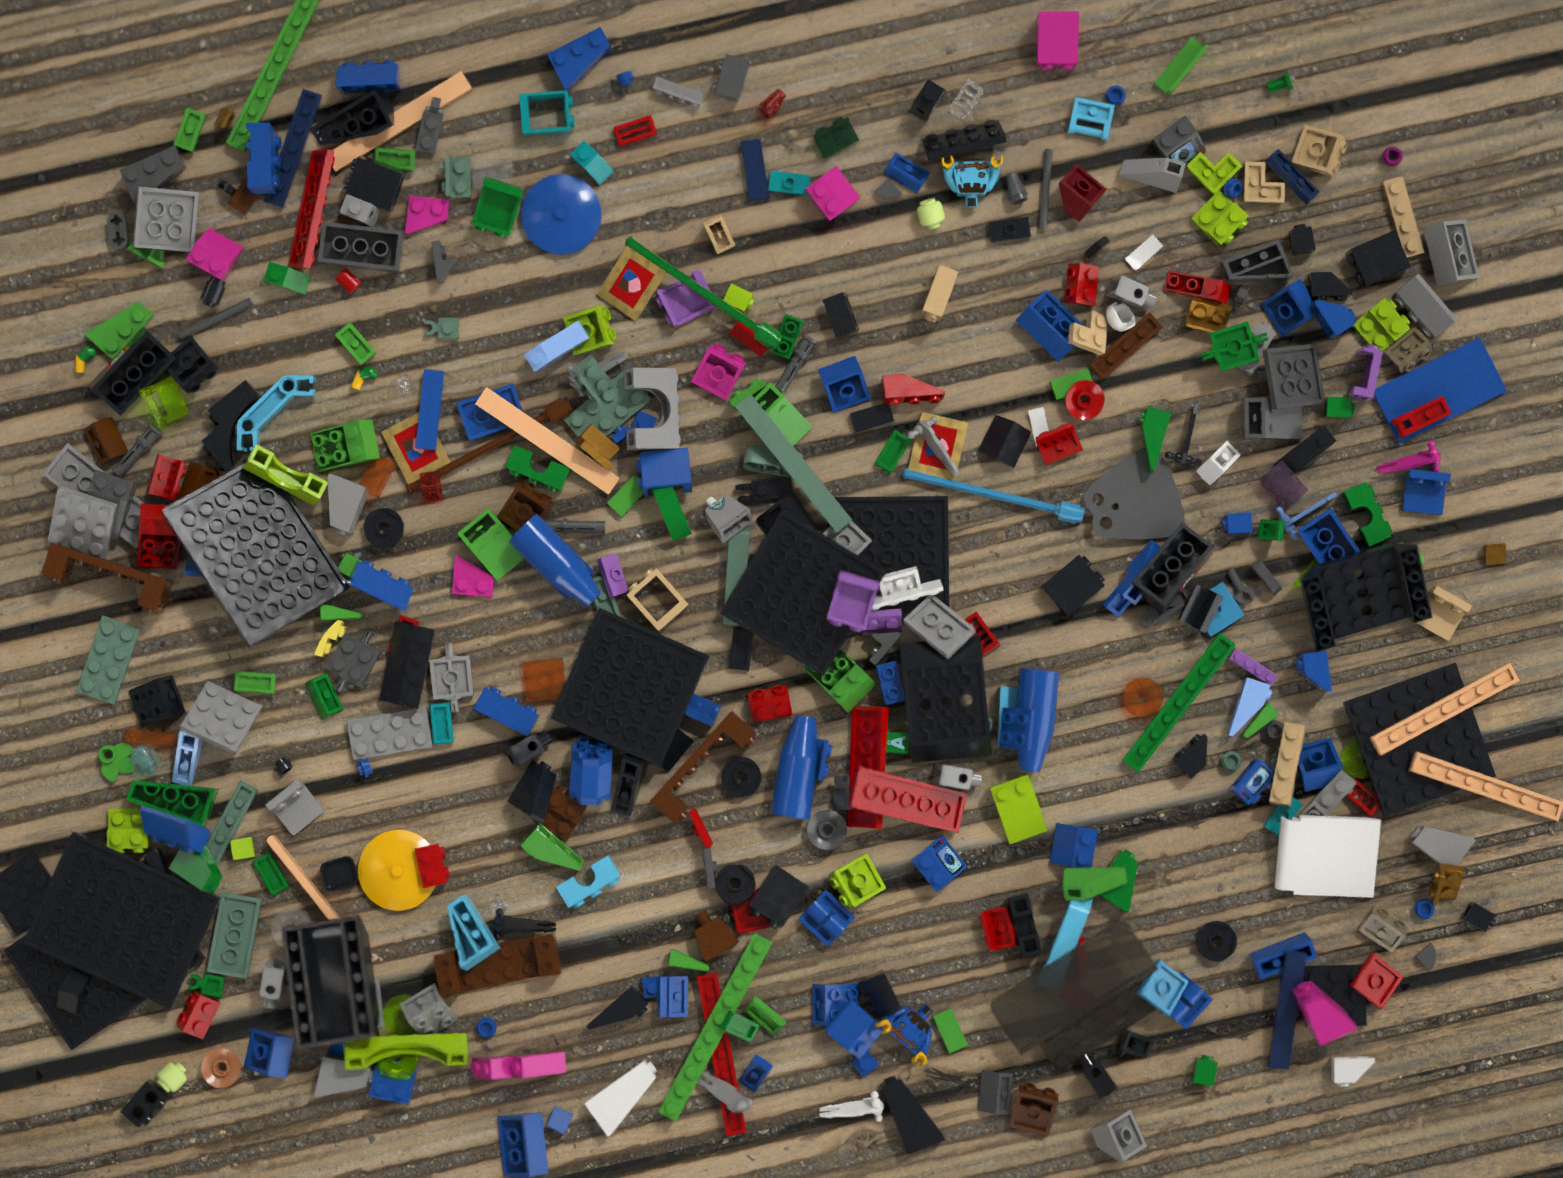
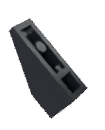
M1324 425L1281 457L1274 465L1282 476L1287 479L1334 444L1336 439Z
M630 753L625 754L621 763L612 811L631 816L646 773L648 761Z
M632 985L586 1027L593 1029L631 1019L635 1015L640 1017L648 1010L646 1008L648 1002Z

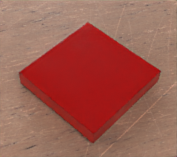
M759 888L755 889L753 896L747 902L737 906L731 904L737 934L771 928L766 923L767 920L762 916L757 918L749 912L750 908L747 907Z
M1370 953L1349 986L1376 1008L1382 1010L1403 976L1376 954Z

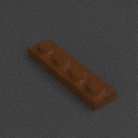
M1149 312L1089 366L1103 380L1162 329L1163 326Z

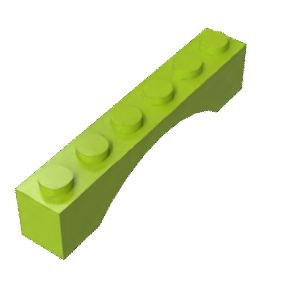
M467 1034L392 1035L344 1042L345 1070L366 1069L383 1058L403 1054L426 1056L446 1066L467 1065Z

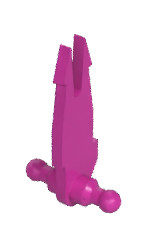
M1430 440L1427 443L1429 450L1420 451L1418 454L1391 462H1385L1376 466L1378 474L1413 469L1430 463L1432 471L1439 472L1438 464L1440 463L1441 455L1435 448V442Z

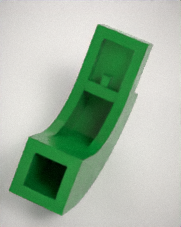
M673 486L651 488L672 540L676 541L692 534Z

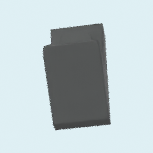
M433 241L431 244L437 282L442 284L460 260L458 258L444 260L443 258L447 257L445 245L441 246L440 241Z
M899 632L870 634L882 646L880 648L876 646L870 652L871 658L869 661L876 665L901 634Z

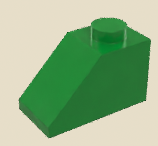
M269 261L263 281L267 284L305 295L311 276Z

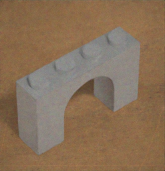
M676 368L625 369V390H646L653 393L658 398L662 410L661 418L655 427L626 430L627 450H667L679 448L681 437L679 434L680 416L678 414L679 395L677 394L678 375L676 374Z

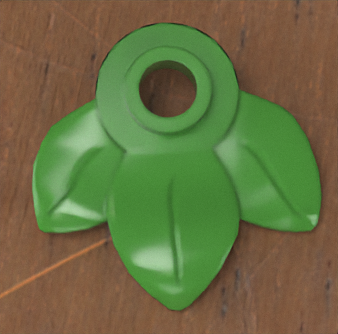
M119 743L115 746L105 745L98 751V759L102 763L101 771L109 781L115 782L119 772H134V763H131L132 760L128 757L134 750L130 745L126 743ZM107 751H110L112 753V757L110 759H107L105 757V753Z

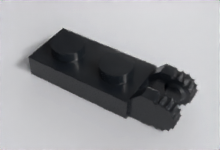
M777 477L735 485L736 490L752 488L753 493L751 496L738 497V502L752 500L756 502L783 498L793 493L792 482L789 477Z

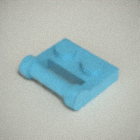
M1075 97L1068 133H1080L1107 141L1115 105ZM1077 119L1102 124L1104 128L1103 130L1076 125Z

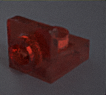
M439 471L420 473V488L424 503L443 501L444 493Z

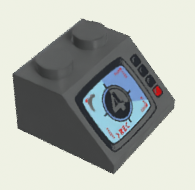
M1186 115L1151 141V144L1161 158H1170L1184 162L1186 165L1199 152L1203 154L1207 151L1197 130Z

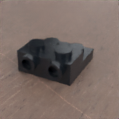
M192 336L171 352L176 359L166 369L186 393L198 391L201 387L200 384L204 380L212 379L216 375L218 366Z

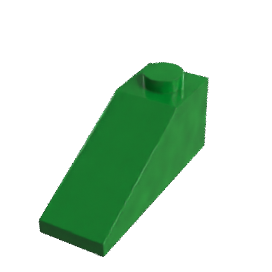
M1148 406L1145 411H1141L1139 422L1142 423L1140 430L1148 472L1153 473L1157 465L1171 413Z

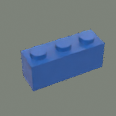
M493 686L490 689L485 687L474 709L528 737L540 716L536 713L538 709L528 704L525 707L519 705L520 700L510 695L507 698L500 695L502 691Z
M1303 932L1249 953L1255 973L1260 979H1264L1282 972L1285 950L1305 951L1307 953L1305 962L1318 958L1311 938Z

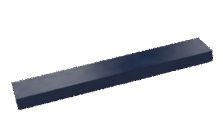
M306 89L302 90L280 153L281 165L280 168H277V175H279L280 181L279 187H276V194H266L265 203L284 209L311 127L321 103L322 95Z
M1285 950L1267 1064L1269 1068L1289 1069L1299 1006L1292 989L1302 983L1307 954L1305 951Z

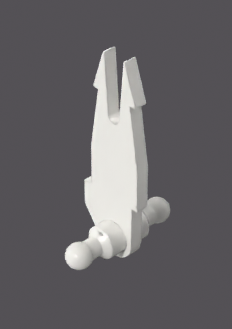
M872 1091L871 1098H863L861 1101L819 1108L820 1112L830 1111L819 1113L820 1117L832 1118L863 1116L864 1114L873 1113L875 1120L880 1122L883 1119L881 1113L883 1112L884 1105L878 1098V1092Z

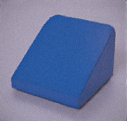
M555 1106L546 1126L565 1134L574 1114Z

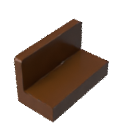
M112 417L93 422L83 430L100 466L128 452Z
M191 461L177 499L180 500L216 480L219 471Z

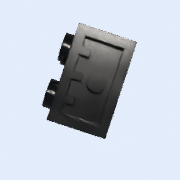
M173 675L157 678L129 690L142 728L186 713Z

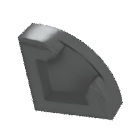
M887 179L874 191V194L878 197L885 199L897 198L902 195L901 191L890 179Z
M1429 943L1415 955L1427 971H1430L1436 962V951L1432 943Z

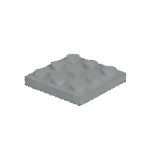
M138 186L133 247L190 252L195 244L199 192Z
M60 486L57 489L48 541L105 559L108 555L118 504Z
M207 681L182 722L180 730L235 755L261 712L262 706Z

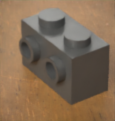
M726 54L725 59L721 58L718 70L721 71L720 77L715 78L713 89L716 90L715 96L739 102L749 68V60Z

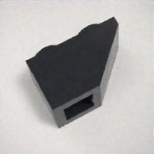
M1311 272L1308 274L1309 293L1311 299L1315 301H1327V298H1335V301H1346L1347 297L1352 295V291L1332 272Z
M1196 734L1189 741L1191 745L1186 749L1182 747L1174 755L1176 758L1173 762L1189 779H1192L1206 766L1207 736L1205 734Z

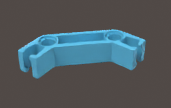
M287 375L280 378L238 420L237 451L247 452V448H244V438L246 435L253 436V447H250L249 451H252L256 444L260 446V431L294 397H316L315 389L309 390V392L299 391L300 382L309 381L313 384L316 383V377L313 375ZM288 381L294 383V388L291 391H286L284 388ZM247 421L253 422V428L250 431H245L244 424Z
M1093 897L1086 900H1069L1049 955L1041 969V976L1037 982L1038 985L1056 992L1065 975L1086 922Z

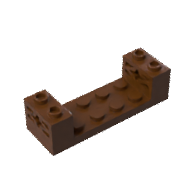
M55 543L50 544L41 574L47 575V580L56 583H62V580L69 581L74 563L87 567L89 564H92V569L105 573L111 570V575L124 579L129 576L131 577L130 581L143 584L137 605L143 606V611L157 614L158 611L164 612L173 581Z
M733 711L724 718L650 800L673 823L676 820L681 822L688 814L686 811L688 806L671 790L674 789L676 791L684 783L682 778L685 774L690 776L697 768L695 763L699 759L703 761L711 753L709 748L713 744L717 746L723 740L724 736L722 734L724 732L727 733L741 747L744 745L749 747L756 739L753 736L756 732Z
M555 932L498 942L501 949L468 971L460 968L458 950L434 955L440 996L517 980L561 974L562 966Z

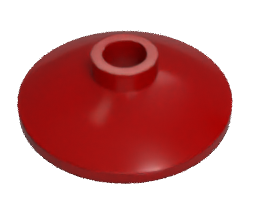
M1081 380L1074 383L1068 389L1065 396V405L1068 412L1080 420H1088L1097 416L1105 403L1102 388L1090 380ZM1085 395L1086 401L1081 402V396Z

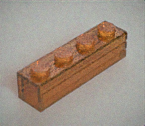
M129 727V730H125L124 742L176 746L177 733H174V730L161 732V729L149 731L148 728L136 730L134 727Z

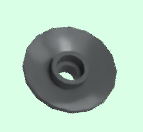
M819 811L808 822V838L813 845L820 849H835L846 838V822L835 811ZM829 826L831 828L830 833H824L823 828Z

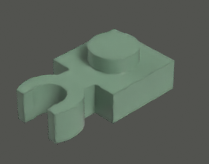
M438 318V324L430 320L424 321L425 325L432 326L430 332H424L426 336H433L435 333H438L439 339H459V318Z

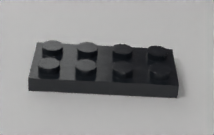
M988 120L984 124L967 125L963 129H950L942 134H929L925 138H921L922 147L928 161L1007 142L999 120Z

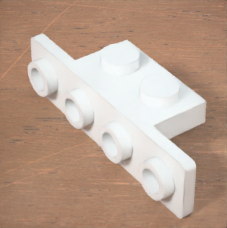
M916 566L885 574L879 584L881 594L875 596L871 611L878 610L886 605L894 606L906 600H917L925 595H936L943 591L942 583L938 579L921 584Z

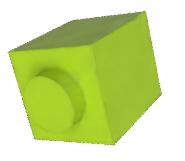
M732 283L723 299L744 314L746 310H751L755 302L752 299L753 293Z

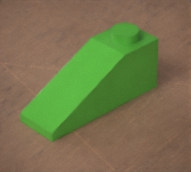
M540 822L526 835L521 843L523 851L538 860L579 871L585 862L583 858Z

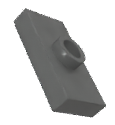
M711 847L703 848L707 888H716L714 873H718L717 862L712 861Z

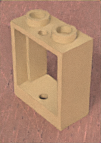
M939 265L921 314L925 316V320L935 323L936 320L940 322L958 271Z
M651 568L642 576L644 580L641 583L635 582L627 589L629 591L627 596L660 632L686 609L689 604L657 568L654 571ZM656 576L679 601L677 605L658 621L651 616L635 597Z

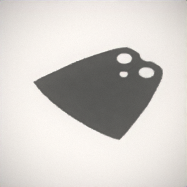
M1142 448L1108 470L1084 494L1086 507L1093 514L1092 524L1094 530L1103 537L1116 539L1170 537L1182 522L1185 524L1183 508L1176 484L1161 453L1153 473L1148 472L1145 451ZM1095 493H1100L1104 497V501L1100 506L1094 505L1091 501ZM1117 503L1119 508L1113 510L1112 504ZM1109 517L1112 520L1111 528L1103 529L1100 526L1101 518Z

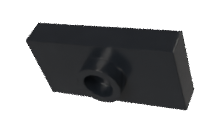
M1028 217L988 222L991 243L1031 237Z

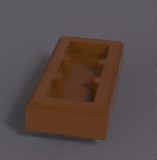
M247 175L228 203L244 215L248 213L259 194H252L248 189Z

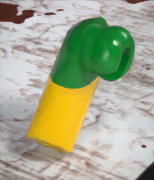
M85 346L76 355L75 373H85V362L88 358L96 356L95 348Z
M371 366L358 370L351 387L360 391L364 380L369 378L376 379L378 371Z

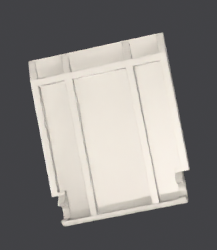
M1299 815V819L1292 817V820H1288L1282 816L1275 888L1292 891L1294 895L1374 897L1381 820L1367 817Z

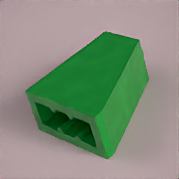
M206 844L202 853L194 851L193 854L182 851L181 846L169 867L170 870L201 891L210 894L215 892L223 877Z
M1127 849L1124 852L1118 850L1107 867H1125L1127 883L1099 894L1126 913L1130 911L1138 864V861L1134 859L1136 855Z

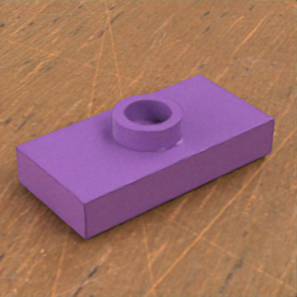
M617 554L597 559L609 597L629 592Z

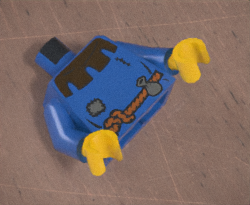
M925 1003L917 1012L910 1006H901L902 1009L886 1015L875 1026L876 1028L883 1026L881 1034L890 1032L913 1054L916 1053L917 1055L911 1061L915 1063L919 1059V1067L927 1062L926 1055L932 1037V1026L925 1020L933 1011Z

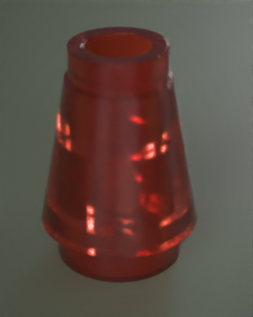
M776 89V91L760 103L759 112L768 119L775 117L786 94L782 90Z

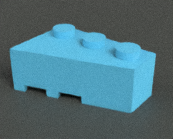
M463 895L447 906L452 931H454L456 940L455 945L460 959V968L468 971L501 949L471 898Z

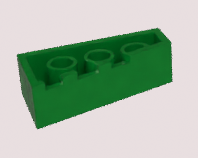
M135 780L132 781L126 800L205 827L220 788Z

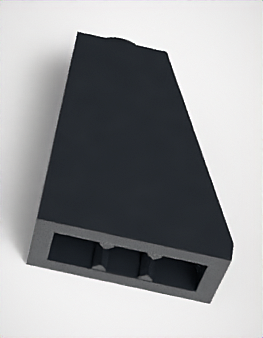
M532 760L507 802L543 824L546 819L557 774L550 770L551 766L541 761L539 764Z

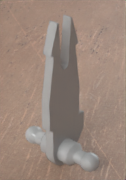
M623 351L598 362V364L606 372L628 358V355ZM568 365L566 369L570 374L569 383L578 391L580 397H584L586 393L583 386L580 387L574 379L577 376L572 370L574 366Z
M933 416L929 420L919 421L914 430L908 432L907 437L913 439L916 435H922L933 453L945 465V468L953 476L959 472L957 466L931 428V425L937 423V417Z
M703 1071L702 1075L709 1079L712 1085L700 1078L698 1083L708 1089L716 1098L727 1104V1109L732 1112H745L749 1110L753 1103L751 1098H746L737 1092L735 1087L710 1075V1072Z

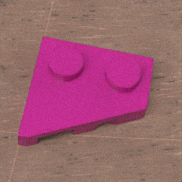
M409 196L405 234L410 235L421 229L448 221L450 200Z

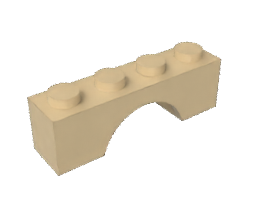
M1289 722L1284 724L1269 800L1271 804L1291 807L1298 762L1306 733L1304 725Z

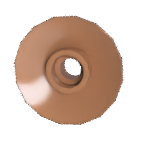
M216 1048L205 1055L201 1063V1072L209 1085L215 1088H225L238 1080L241 1074V1062L235 1052L230 1049ZM221 1063L226 1066L224 1071L219 1069Z

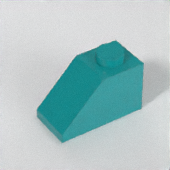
M584 140L570 154L571 158L599 185L614 172L605 160Z

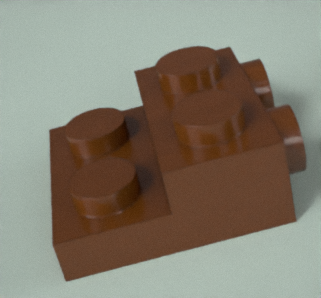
M521 481L515 487L497 517L519 531L536 514L544 520L554 503L551 502L552 498L549 495L536 492L533 484Z
M558 785L553 787L546 819L542 825L550 832L568 841L588 806L577 803V798L575 797L571 799L567 794L568 790Z
M1032 1083L1019 1084L1009 1127L1048 1136L1058 1104L1059 1094L1055 1093V1090L1052 1088L1041 1090L1037 1089Z

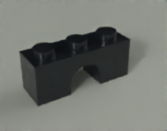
M1026 892L1007 897L1021 956L1028 957L1043 953L1034 923L1029 894Z

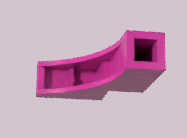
M553 1051L512 1056L473 1057L471 1072L473 1078L490 1080L565 1073V1052Z

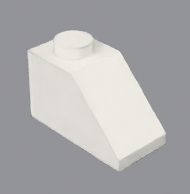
M1226 441L1196 472L1204 481L1211 485L1241 454Z
M1372 1056L1331 1057V1081L1337 1083V1086L1347 1087L1349 1083H1355L1375 1063V1058Z

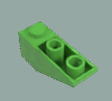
M1125 867L1064 868L1063 892L1065 900H1086L1127 883Z

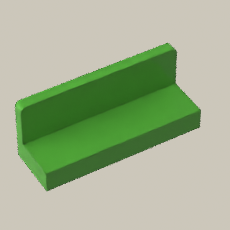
M1191 37L1153 85L1169 97L1207 51L1209 46L1207 44L1203 46Z

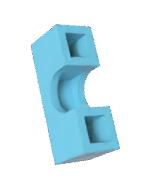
M609 855L591 865L595 873V880L591 885H581L573 876L556 887L568 908L573 906L576 909L585 903L583 899L590 895L593 898L602 893L601 888L605 885H608L610 888L619 882L618 877L621 874Z

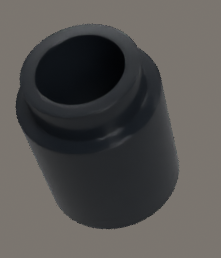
M210 277L200 297L203 300L202 304L212 308L215 305L219 306L226 289L224 287L226 282Z

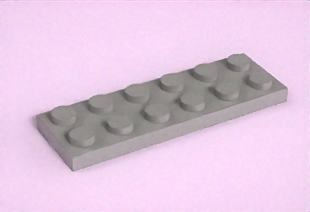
M67 443L44 471L43 475L58 487L63 486L88 494L95 470L104 471ZM134 495L120 536L137 549L140 504L145 503Z

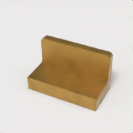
M590 424L575 440L585 452L608 471L611 469L613 464L610 460L620 448L593 424Z

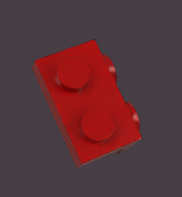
M1084 263L1069 264L1066 273L1067 282L1064 291V303L1095 307L1100 267Z
M1073 423L1062 424L1057 429L1050 432H1042L1035 438L1037 448L1045 465L1083 451Z
M157 454L146 493L175 500V497H178L180 493V479L183 478L186 471L185 462Z
M776 685L772 688L755 689L752 692H748L753 723L793 715L787 685Z
M439 843L415 848L423 888L447 883L450 874L448 866L444 867L442 859L446 858L444 847H439Z
M1009 905L980 912V924L984 928L985 944L990 952L1019 945Z
M193 990L192 994L186 999V1006L183 1012L177 1018L176 1026L182 1032L204 1039L221 1003L218 1000L201 994L197 990Z

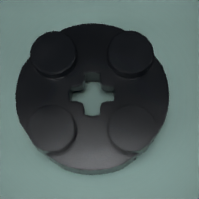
M376 509L370 512L364 521L365 536L376 547L390 548L396 545L403 537L405 524L401 516L392 509ZM387 522L389 524V531L383 532V534L380 533L381 528L379 525H384Z
M738 757L730 760L724 766L721 779L728 793L736 797H745L751 795L759 788L762 775L760 768L752 759ZM744 771L747 780L739 783L738 778L735 776Z
M731 864L719 871L716 877V891L724 902L737 906L747 902L753 896L756 889L755 877L748 867L740 864ZM731 881H741L740 887L738 889L731 888Z
M1211 921L1203 924L1196 935V945L1198 951L1206 959L1218 962L1234 953L1237 946V937L1234 930L1227 923ZM1216 935H1219V939L1222 940V943L1217 944V947H1214L1213 942H1211V938H1215Z

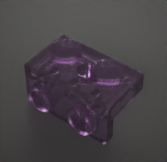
M1282 460L1260 478L1263 488L1271 492L1276 497V502L1286 509L1308 491L1307 487Z

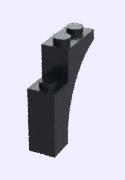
M246 380L208 409L211 414L209 416L210 420L216 426L218 424L220 426L202 440L204 444L202 448L209 456L213 455L217 460L215 464L221 472L225 470L228 473L235 469L232 457V440L238 420L254 402L261 398Z

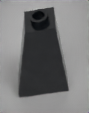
M895 1075L885 1078V1083H882L881 1086L907 1155L945 1141L943 1133L900 1077L896 1078Z

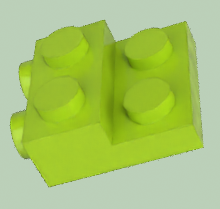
M1218 190L1191 220L1220 247L1223 243L1227 245L1234 238L1232 233L1236 229L1241 231L1248 224L1246 219L1249 215Z
M1386 298L1377 303L1353 325L1354 329L1367 344L1378 346V350L1382 351L1411 329L1408 326L1410 321L1403 314L1400 316L1396 312V304L1391 299L1387 301Z
M595 306L563 317L566 328L579 321L589 336V339L572 350L573 356L615 345L616 332L613 328H610L608 320H611V314L607 308L605 309V306Z
M140 808L108 809V847L125 853V849H133V853L145 852V848H151L150 835L144 833Z
M867 853L829 874L831 877L829 879L830 885L834 889H838L841 895L839 896V901L844 907L847 906L848 909L859 905L886 889Z

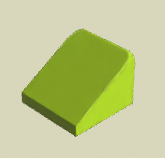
M252 837L230 840L233 860L255 857Z

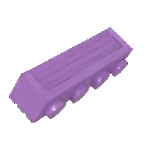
M1234 648L1228 657L1229 660L1270 686L1273 685L1278 675L1237 648Z

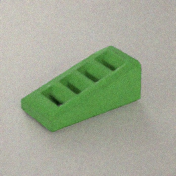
M325 604L320 605V615L323 621L363 618V614L358 611Z
M1270 702L1264 704L1242 732L1241 736L1243 738H1249L1278 716Z
M671 949L669 966L709 971L710 966L680 951Z

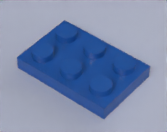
M514 384L492 390L523 411ZM481 395L456 403L469 441L510 428L475 404Z

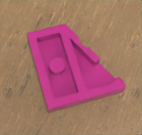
M455 555L452 594L493 597L494 577L459 555Z

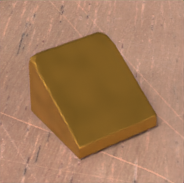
M223 107L214 125L224 131H228L235 113L231 109Z
M1506 543L1483 545L1485 565L1506 564Z

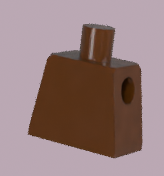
M706 910L696 915L701 926L695 929L694 932L705 961L739 943L738 938L720 916L711 920Z

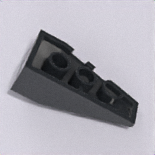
M374 89L311 128L320 145L378 135L394 125V106L386 90Z

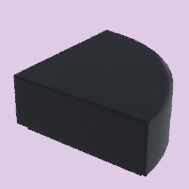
M222 179L217 184V187L231 196L237 190Z
M1106 236L1102 237L1089 247L1084 254L1089 259L1106 246L1110 240Z

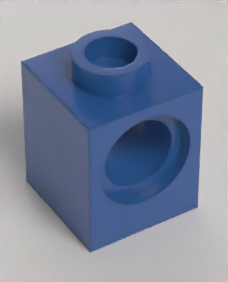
M1252 513L1226 514L1225 518L1222 519L1223 531L1226 530V535L1252 533Z

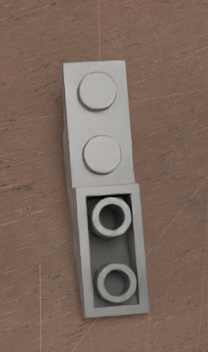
M1341 769L1325 787L1321 788L1296 818L1299 819V815L1328 816L1329 812L1347 795L1357 782Z

